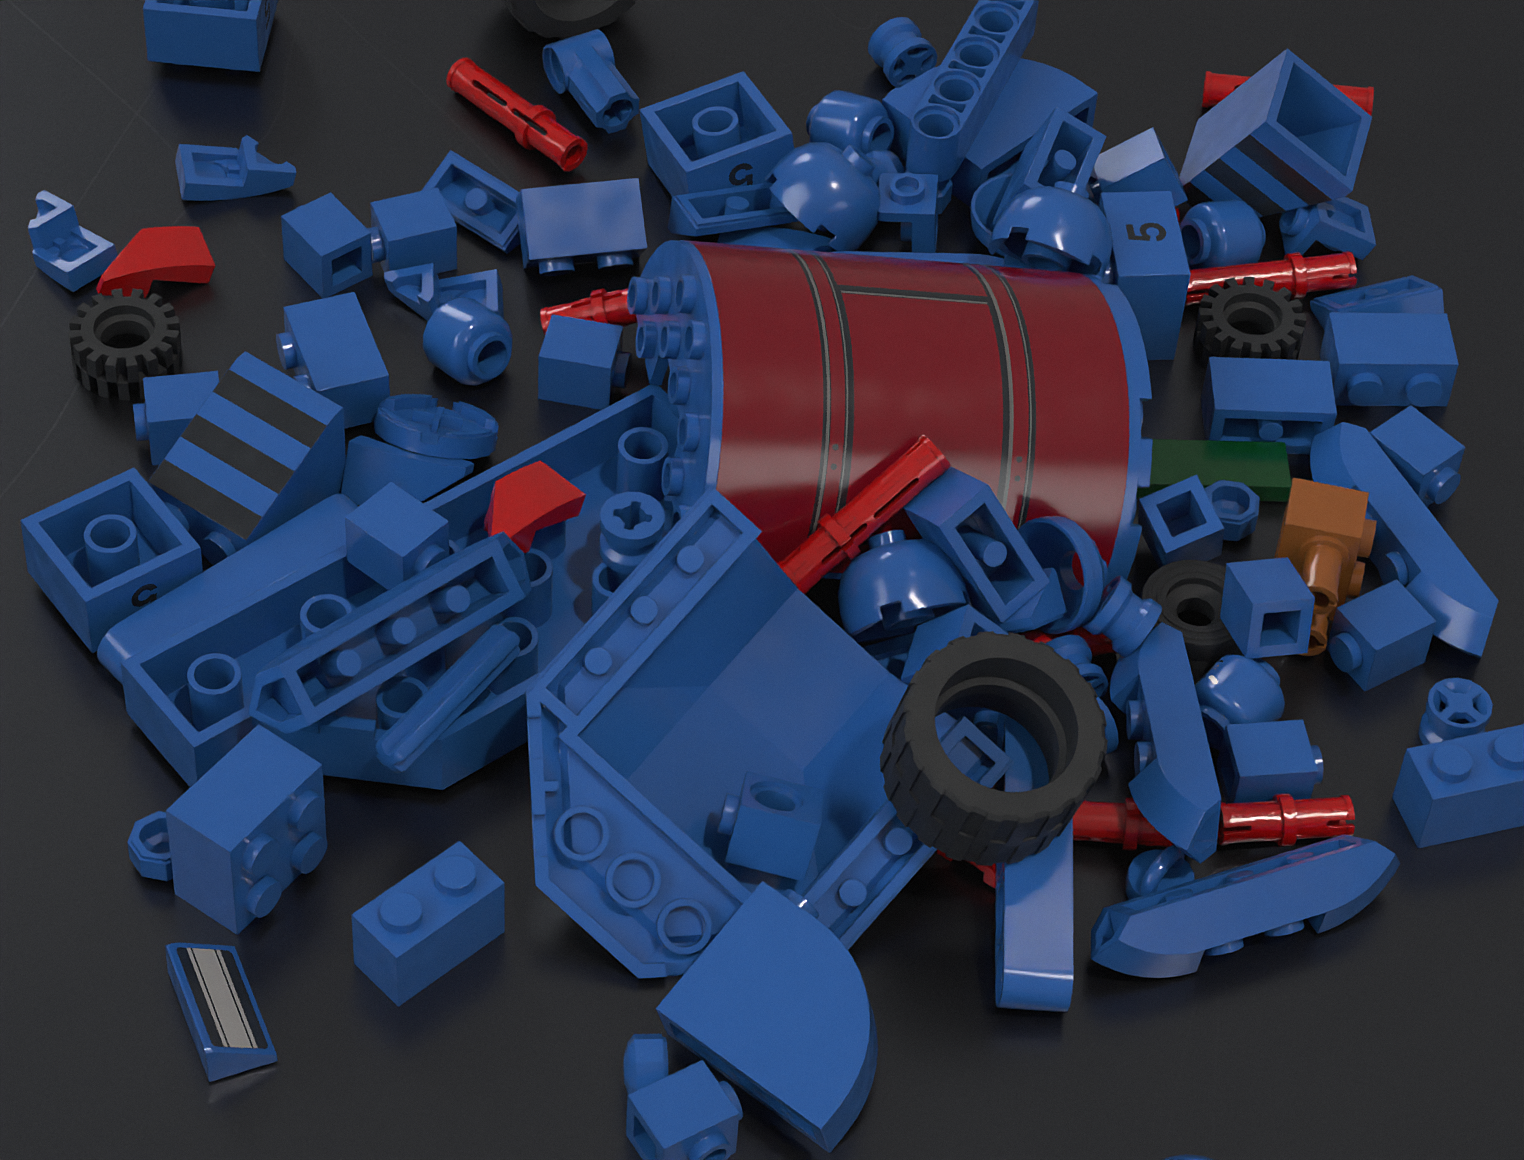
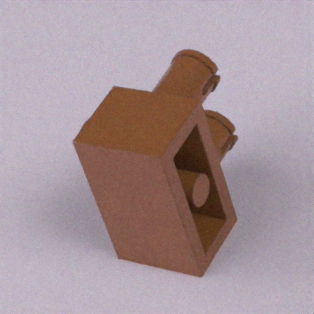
M1293 478L1274 559L1288 557L1315 597L1308 653L1299 655L1314 656L1322 653L1327 644L1329 620L1333 621L1336 608L1345 604L1346 598L1356 599L1359 597L1365 563L1356 561L1357 556L1369 558L1377 522L1376 520L1365 518L1369 492Z

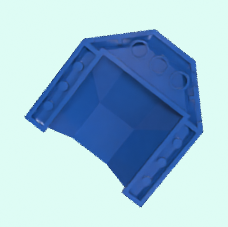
M712 486L705 491L526 688L535 886L638 979L684 975L762 881L781 894L787 889H791L808 900L819 913L817 919L829 928L848 950L937 850L934 847L929 848L918 840L919 836L909 827H905L897 817V811L893 803L888 801L883 788L885 784L884 776L880 772V755L884 748L882 740L886 728L908 685L885 669L794 585L756 539L762 531ZM944 712L935 717L937 736L944 752L950 761L973 781L992 788L1014 763L1009 756L965 716L959 717L956 720ZM746 771L825 790L821 826L804 882L725 862L729 835L717 833L726 794L740 795Z

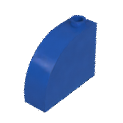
M1020 58L960 167L950 178L953 183L952 195L970 207L974 192L981 184L1001 174L1014 173L1024 147L1056 107L1093 127L1098 93L1066 72L1040 62ZM940 65L926 71L904 86L891 90L882 99V104L885 106L894 127V137L890 150L905 161L912 113Z
M762 881L656 1007V1011L666 1033L830 1153L857 1119L872 1087L878 1055L875 1018L861 973L853 957L837 936L817 919L819 913L815 907L803 896L791 889H787L781 894Z

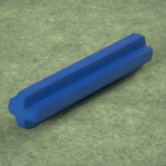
M502 624L492 625L376 742V758L380 764L387 766L394 773L406 771L519 655L520 648L518 644L520 643V638L515 631H509Z

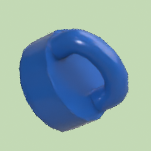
M1173 844L1164 850L1154 849L1142 852L1135 857L1128 868L1125 882V893L1128 899H1134L1195 880L1190 864L1184 860L1185 854Z

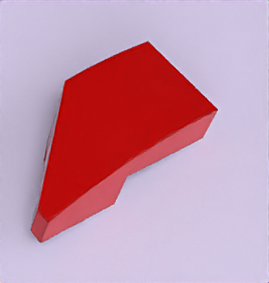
M167 226L144 228L135 235L101 275L96 290L98 294L102 293V295L112 296L111 290L122 288L123 297H131L133 288L141 289L144 292V298H146L153 280L209 283L216 265L199 227Z
M540 460L524 466L495 482L491 493V502L484 520V531L488 532V537L504 531L524 553L529 552L536 530L579 516L586 494Z

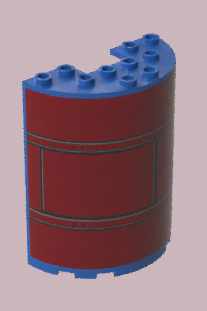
M669 240L661 244L649 258L640 278H631L627 293V307L630 314H636L638 327L635 342L637 357L645 358L649 384L662 385L669 364L668 399L670 404L677 405L679 413L677 448L674 457H667L665 459L662 469V491L665 496H671L673 504L671 529L705 491L712 486L762 531L756 539L774 561L778 563L820 528L817 521L826 513L832 517L877 476L918 442L922 435H925L942 452L951 467L990 486L1017 530L1028 520L1044 516L1066 517L1076 522L1095 541L1102 559L1107 563L1108 576L1106 586L1117 576H1122L1127 580L1142 531V526L1133 524L1137 507V488H1148L1150 485L1153 440L1148 437H1141V427L1143 422L1142 401L1151 400L1152 394L1149 367L1141 331L1127 298L1117 285L1104 284L1102 276L1074 272L687 240ZM902 508L858 546L861 551L859 555L869 551L867 544L869 538L884 532L904 530L907 540L923 538ZM1076 552L1072 560V569L1077 581L1084 586L1083 570ZM846 557L822 578L841 579L842 573L851 561Z

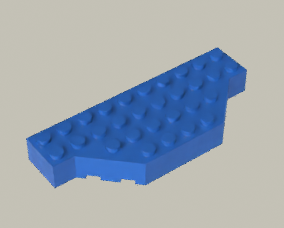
M650 384L423 503L449 521V555H452L488 538V532L484 531V520L491 502L494 484L497 480L524 466L541 460L586 494L579 516L536 530L529 552L524 553L532 588L526 598L310 726L286 735L248 715L255 676L264 666L300 641L388 591L347 561L346 544L122 661L121 670L127 714L189 787L194 785L258 724L321 763L323 775L439 790L449 787L528 742L526 688L630 575L612 570L603 562L599 554L600 535L602 533L600 529V511L605 501L615 494L626 491L650 495L660 502L665 511L663 538L671 530L673 504L671 496H665L662 491V469L665 459L667 457H674L677 448V426L679 421L677 405L670 404L668 394L659 385ZM502 624L509 631H515L520 638V643L518 644L520 648L519 655L406 771L394 773L387 766L380 764L376 758V742L492 625Z

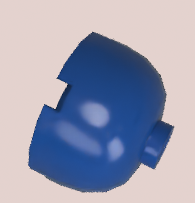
M810 142L799 146L783 157L765 177V181L773 184L769 189L774 196L811 232L814 233L819 229L826 233L829 230L835 235L828 245L836 251H857L878 224L877 211L880 207L881 194L877 184L870 176L876 166L862 151L852 144H849L844 151L825 142Z
M1058 181L1054 184V187L1038 186L1021 192L1008 202L996 222L989 241L988 251L991 255L998 249L1005 253L1002 262L1004 267L1102 276L1103 281L1110 260L1113 237L1111 225L1100 208L1088 199L1089 193L1076 184Z
M904 530L888 531L867 540L869 551L855 557L841 575L837 593L844 630L857 643L880 641L915 632L914 626L927 622L932 618L940 617L968 604L971 606L964 578L952 560L939 546L929 540H907Z

